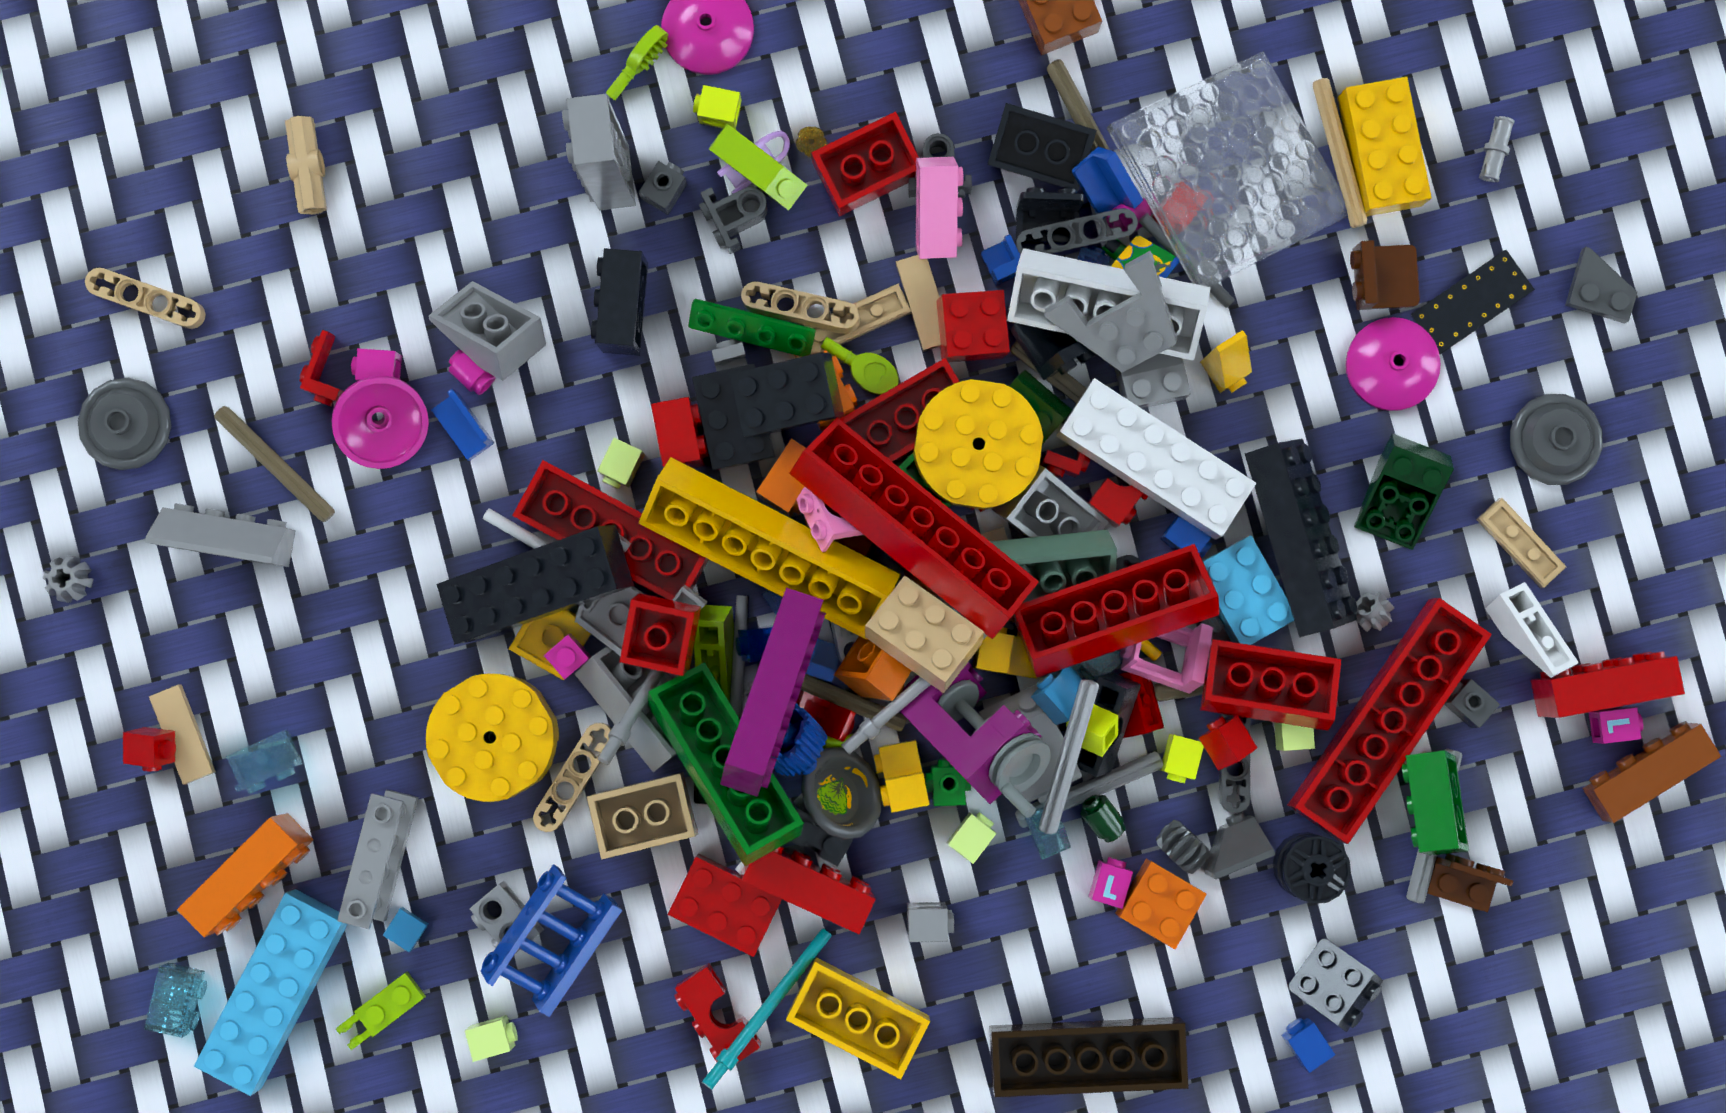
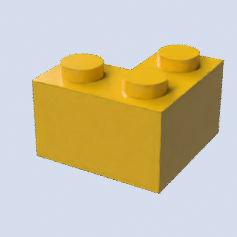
M1002 627L993 639L988 636L983 639L981 646L975 652L973 669L1037 679L1019 632L1017 637H1015L1014 635L1007 634L1008 628Z
M916 740L878 747L879 754L873 756L877 774H884L886 785L880 786L883 806H890L891 813L930 805Z

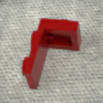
M322 330L320 336L317 335L312 342L311 353L313 355L309 365L303 367L299 381L301 382L300 388L315 395L314 401L331 407L333 402H337L344 391L319 382L335 340L333 334Z
M1047 450L1043 454L1040 465L1047 467L1046 469L1056 477L1063 478L1064 474L1075 478L1079 475L1080 471L1086 472L1090 458L1078 451L1074 460Z
M800 690L796 703L801 708H804L822 726L827 736L844 742L854 728L856 713Z

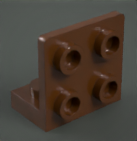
M1446 854L1445 859L1436 857L1427 894L1488 913L1497 882L1512 887L1514 881L1504 878L1506 871L1477 863L1476 867L1473 868L1474 861Z

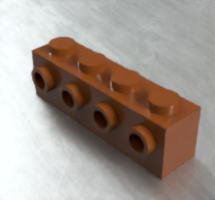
M1687 721L1681 722L1669 730L1671 734L1662 740L1655 738L1643 745L1644 751L1636 756L1630 754L1616 762L1618 767L1608 773L1607 771H1602L1589 779L1591 783L1582 789L1602 821L1615 823L1722 757L1702 724L1687 723Z

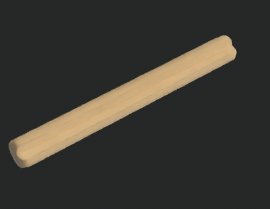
M1322 78L1313 82V90L1349 223L1352 228H1357L1367 224V217L1330 81L1328 78Z

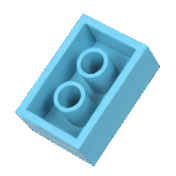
M1252 535L1203 560L1219 596L1218 616L1223 622L1224 629L1231 642L1251 645L1294 621L1288 599Z

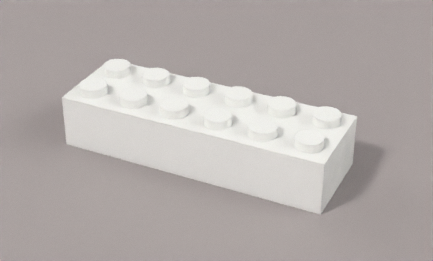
M1023 248L1017 265L1007 321L1066 333L1044 316L1045 308L1070 296L1086 319L1090 320L1140 292L1124 269ZM1159 277L1163 297L1168 305L1177 336L1176 345L1160 354L1194 361L1208 307L1211 287Z
M1095 378L1089 384L1056 435L1062 441L1215 540L1224 535L1256 485V482Z

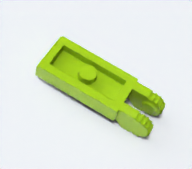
M407 971L355 1010V1014L339 1025L336 1031L339 1034L345 1033L358 1020L363 1023L367 1030L355 1036L347 1044L350 1050H353L370 1036L374 1037L426 996Z

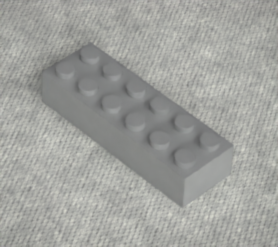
M607 93L566 98L568 110H562L564 129L565 131L568 130L569 139H571V143H566L568 162L572 163L573 171H576L578 180H581L582 187H585L586 195H589L590 202H595L599 211L636 206L629 145Z

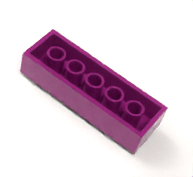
M786 587L728 753L720 785L758 797L761 787L768 788L776 758H778L826 615L825 612L820 611L823 599Z

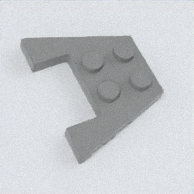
M1151 251L1125 264V273L1140 293L1090 320L1086 319L1070 296L1045 308L1044 316L1049 321L1122 373L1176 345L1177 341Z
M619 534L625 553L632 543ZM686 585L673 598L674 601L701 606V609L707 604L706 600ZM631 587L579 605L575 622L621 656L630 601L638 593H643L637 588Z

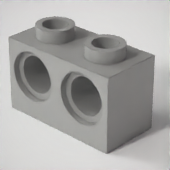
M503 881L469 909L473 913L471 916L473 922L480 930L484 931L486 929L494 938L491 942L496 948L509 926L513 924L525 905L507 883ZM490 901H496L501 905L502 913L500 917H493L489 914L487 906ZM536 922L526 938L533 940L544 930L539 922Z
M945 902L907 903L909 942H948V933H954V913H952V910L947 909Z

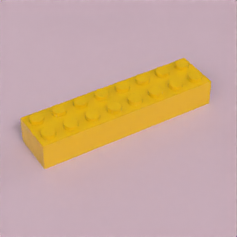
M670 457L658 475L638 524L782 597L787 587L823 599L820 611L826 613L825 619L866 640L865 625L893 591L900 576L899 573L834 540L827 551L822 552L817 541L813 538L809 527Z

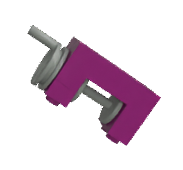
M969 662L945 693L930 685L900 711L989 804L1003 794L1026 818L1031 817L1035 813V807L1020 792L1027 790L1045 772L1050 762V748L1046 743L1042 742V736L1018 709L1012 713L1003 705L986 720L973 709L975 704L987 692L979 684L983 678L971 667L972 665ZM916 675L904 687L903 691L907 689L912 683H914L920 676ZM965 718L976 729L973 735L970 737L959 726L957 721Z

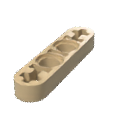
M95 268L88 272L85 278L87 290L95 296L188 329L198 328L205 320L204 308L194 300L113 271ZM104 278L107 282L116 285L115 290L113 291L102 286L99 289V286L95 284L96 280ZM130 285H136L138 288L137 298L130 302L126 301L123 296L125 288ZM163 295L167 298V307L161 312H156L152 306L153 300L157 296ZM176 306L185 310H190L192 307V311L196 313L195 317L187 319L184 315L175 312Z
M762 282L748 283L741 291L743 304L752 313L842 334L854 332L860 324L857 307L846 301ZM756 292H760L763 299H757L756 303H752L749 296H755ZM789 297L794 300L793 308L788 311H781L777 308V304L782 298ZM767 300H771V307H770V308H769V305H768ZM811 305H822L824 313L818 318L809 317L807 310ZM830 308H833L834 315L837 316L831 315V321H828L830 318ZM846 312H850L853 320L848 319L846 324H842L838 316H844Z
M594 723L584 732L534 812L533 822L539 830L551 832L562 825L601 763L598 757L591 751L582 749L584 743L588 747L592 745L595 739L591 735L593 730L600 731L604 729L606 731L604 737L607 738L608 742V734L612 729L608 724ZM607 742L598 743L594 751L601 753ZM584 754L591 760V767L585 773L578 772L574 767V760L578 755ZM563 781L571 783L574 787V794L568 800L561 799L557 794V787ZM550 797L556 803L566 806L564 811L559 807L554 812L555 824L548 823L544 825L542 823L544 817L541 816V812L550 811L554 803L548 802Z

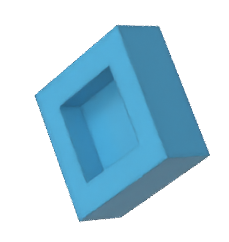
M402 907L391 921L383 936L407 952H411L429 924Z

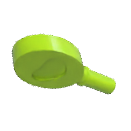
M655 25L634 47L627 58L626 67L622 69L620 75L606 91L607 95L613 100L618 98L636 74H639L644 69L647 71L650 69L648 65L655 63L653 60L659 58L658 53H663L662 48L667 47L666 41L669 35L659 25Z
M826 337L820 346L843 361L844 364L846 363L850 366L853 380L863 390L881 395L898 385L899 377L897 371L884 357L866 352L856 355L829 337Z

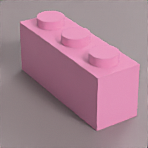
M954 157L916 158V251L919 259L957 257V247H962V229L957 228V217H962L963 215L962 198H958V186H963V168L958 167Z

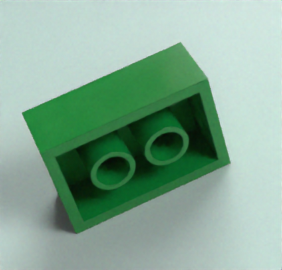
M1445 750L1406 755L1407 763L1402 764V773L1405 783L1410 784L1411 796H1407V808L1409 815H1414L1416 828H1411L1413 846L1418 847L1419 853L1430 856L1468 852L1469 845L1456 756Z

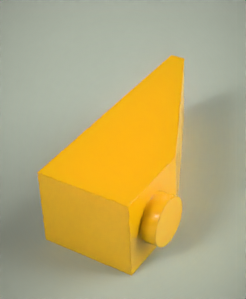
M1243 330L1215 347L1200 361L1220 393L1226 389L1233 393L1247 384L1245 377L1252 373L1247 335Z

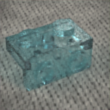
M288 729L226 756L239 784L234 786L236 792L247 790L248 794L267 787L265 781L275 776L277 781L296 774L294 768L303 764Z

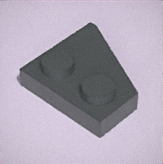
M1582 248L1565 306L1624 324L1629 322L1637 291L1591 248Z

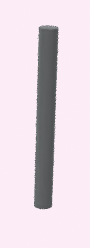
M1148 213L1142 216L1138 222L1166 250L1181 260L1180 263L1203 286L1211 287L1210 293L1225 308L1234 302L1235 299Z

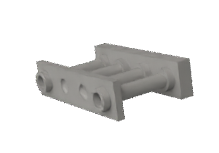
M386 790L384 796L371 793L340 908L338 922L370 929L373 919L382 922L387 920L419 797L392 790Z

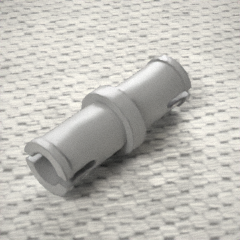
M1505 116L1494 117L1489 142L1485 143L1484 146L1486 154L1481 173L1479 174L1481 180L1499 182L1504 157L1508 156L1510 151L1508 142L1515 120Z

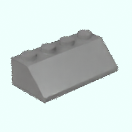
M175 503L174 509L162 507L145 539V543L289 567L296 530L286 528L287 522L267 519V525L255 523L256 517L236 514V519L224 518V511L206 508L205 514L193 512L194 506Z
M607 646L593 655L575 673V676L612 722L619 724L652 669L620 663V656ZM664 673L657 687L672 679L668 673ZM647 701L630 729L631 735L628 742L654 773L676 756L677 753L648 707Z

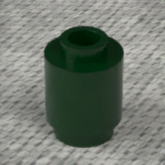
M1092 795L1083 802L1080 815L1099 839H1104L1105 842L1109 843L1115 841L1124 833L1126 829L1123 824L1124 819L1105 795Z

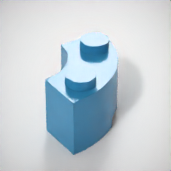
M1071 666L1049 673L1038 680L1036 684L1038 689L1031 698L1055 725L1068 722L1080 681L1083 679Z

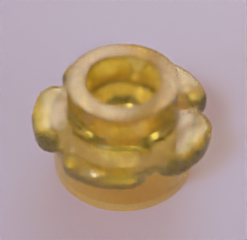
M805 127L801 129L798 133L799 138L796 140L797 149L800 152H804L806 156L811 157V152L827 144L826 138L823 137L824 132L818 127ZM810 139H813L814 143L809 144L808 141Z

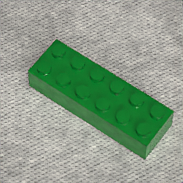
M705 662L687 671L683 676L679 675L648 692V707L744 866L749 865L801 835L804 822L773 773L768 788L761 787L758 797L720 785L725 762L740 719Z

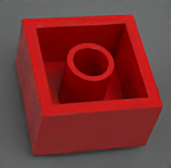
M1004 290L942 294L937 299L941 360L945 357L948 362L1002 359L1010 353Z
M689 397L651 404L662 466L666 465L670 457L691 468L705 466L704 458L709 457V452L704 435L699 436L698 427H703L698 404H693Z
M638 593L630 601L619 662L683 676L690 669L701 606Z

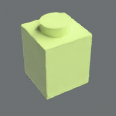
M613 438L597 471L604 476L602 482L617 489L620 488L621 484L629 488L645 453L621 440Z
M1274 722L1276 750L1315 749L1314 728Z
M969 812L949 838L947 844L974 864L997 834L991 829L994 823L980 812L976 817Z
M507 1015L470 1025L465 1030L473 1062L509 1052L515 1047L514 1041L518 1040L516 1027L513 1022L509 1023Z

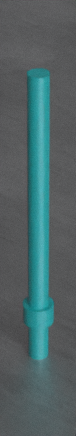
M823 928L819 931L727 1050L724 1048L717 1056L716 1060L718 1062L702 1081L708 1088L712 1090L726 1071H731L739 1061L737 1057L832 937L828 931Z

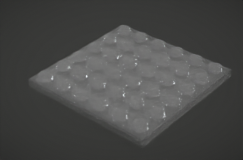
M1264 51L1112 122L1107 127L1111 138L1192 284L1210 287L1348 217L1340 187Z

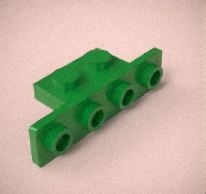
M694 299L692 302L688 327L691 329L801 357L811 355L816 333L814 328L699 299Z

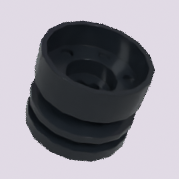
M1310 832L1295 833L1284 839L1276 849V855L1273 859L1274 876L1280 887L1290 895L1313 904L1328 903L1339 897L1348 886L1351 875L1350 860L1344 849L1334 840ZM1312 863L1319 865L1317 869L1320 873L1317 876L1311 873L1313 869L1310 865Z

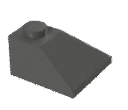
M1241 812L1226 818L1227 824L1219 827L1210 849V857L1205 861L1203 870L1206 875L1219 879L1276 854L1256 818L1251 815L1245 816Z

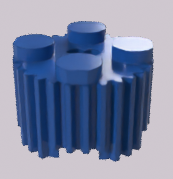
M797 703L795 704L774 766V770L780 775L784 774L787 777L789 774L791 776H794L795 773L798 775L801 773L808 775L813 772L817 767L816 759L821 757L820 752L824 751L822 746L826 744L827 734L822 726Z

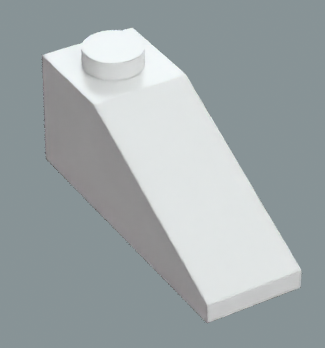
M1525 582L1501 593L1485 608L1501 634L1550 678L1579 663Z

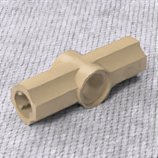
M305 116L290 117V119L285 120L290 153L287 154L286 161L289 176L294 182L298 212L310 215L319 214L327 210L322 178L325 177V164L322 153L317 145L314 119Z

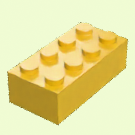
M1408 77L1346 87L1337 99L1345 139L1366 217L1422 207L1432 197Z
M816 957L787 1013L786 1021L902 1079L930 1023V1018L928 1014Z

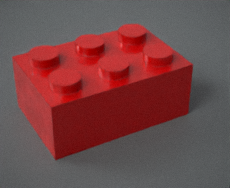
M896 111L811 152L812 163L839 217L908 184L909 178H915L916 180V158L919 157Z
M698 854L667 915L754 957L782 899L741 881V875L738 872Z

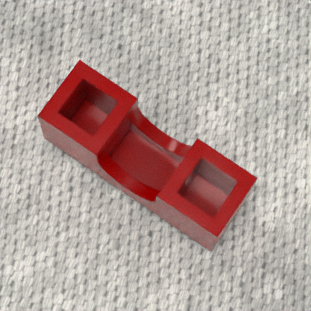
M1107 478L1088 501V504L1109 521V524L1116 528L1121 523L1127 525L1137 512L1133 508L1140 498L1145 501L1148 496L1132 485L1119 486Z
M710 963L679 982L675 987L677 994L674 997L683 1011L687 1009L690 1011L695 1019L692 1021L694 1029L701 1038L707 1037L713 1046L709 1050L715 1061L718 1062L716 1060L717 1056L724 1048L726 1050L729 1048L748 1021L743 1016L733 1023L724 1024L713 1016L712 1003L725 994L726 988ZM756 1034L737 1057L738 1062L760 1048L761 1041Z

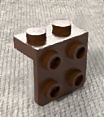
M1374 240L1361 241L1353 248L1350 254V265L1352 270H1354L1355 282H1353L1352 295L1354 301H1356L1357 310L1409 308L1419 304L1420 295L1415 246H1374Z

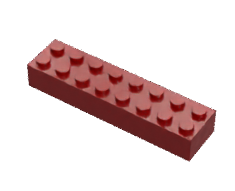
M836 418L802 452L789 472L792 477L961 615L983 630L991 639L997 635L1039 583L1037 579L839 418Z
M1441 598L1429 599L1292 797L1288 806L1339 842L1349 844L1402 767V764L1406 761V755H1410L1492 634Z

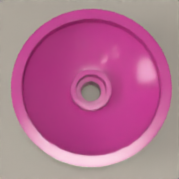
M670 0L662 17L661 28L669 34L666 41L667 52L677 64L693 73L713 75L733 68L746 56L753 41V17L745 0ZM703 18H710L712 22L710 25L704 26L701 24V20Z
M1383 318L1368 324L1354 337L1346 355V373L1352 389L1364 402L1381 410L1399 411L1417 405L1432 392L1440 374V355L1435 341L1423 327L1403 318ZM1395 356L1402 358V366L1394 364L1393 359Z
M389 376L368 377L349 386L338 398L331 420L333 435L341 451L355 463L375 469L391 468L413 457L424 443L429 425L426 406L416 390L404 381ZM377 412L383 414V418L379 421L372 419L373 414Z

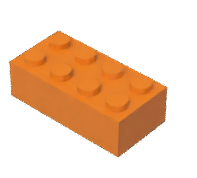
M288 813L270 817L177 911L203 937L214 933L218 936L225 930L227 932L230 931L242 919L239 916L241 912L248 907L249 909L253 908L263 899L265 895L262 891L270 885L275 886L287 875V872L284 870L293 862L297 864L310 852L307 846L314 839Z

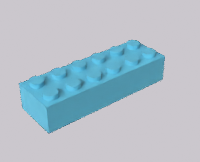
M296 889L284 894L194 1067L249 1096L262 1089L348 925L337 921L339 911Z

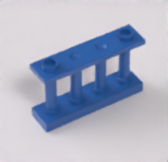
M554 864L549 871L542 874L537 883V889L495 950L485 957L482 969L480 970L487 984L491 986L495 984L501 975L534 993L532 1001L539 1012L548 1017L551 1016L622 912L616 901L604 893L599 901L594 902L564 885L566 876ZM555 895L588 913V917L581 927L576 929L545 911ZM536 922L570 940L569 945L562 954L557 955L526 938ZM518 949L552 967L545 980L539 982L508 965Z

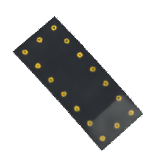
M1504 250L1413 312L1411 316L1418 325L1431 335L1440 355L1535 289L1509 252Z

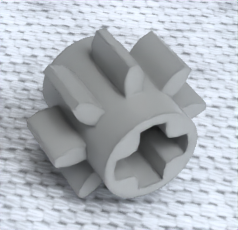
M1366 592L1365 595L1356 601V621L1360 623L1359 625L1368 632L1371 627L1381 631L1389 622H1392L1390 611L1395 608L1381 592H1378L1375 596Z

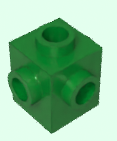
M946 759L938 760V765L931 766V773H925L927 792H932L933 806L966 805L965 791H971V785ZM946 778H953L952 785L948 787L943 786V781Z

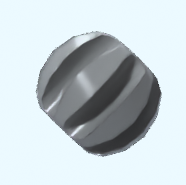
M65 556L64 560L60 557L50 562L51 571H44L43 579L49 581L45 587L46 591L50 596L56 595V599L61 602L69 603L72 599L76 601L82 599L87 595L85 588H92L94 579L88 578V574L92 571L86 562L80 563V559L75 556Z

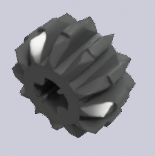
M1173 820L1168 825L1166 824L1160 831L1161 833L1156 837L1157 845L1187 873L1193 874L1198 869H1201L1206 863L1205 861L1210 857L1209 849L1180 821Z

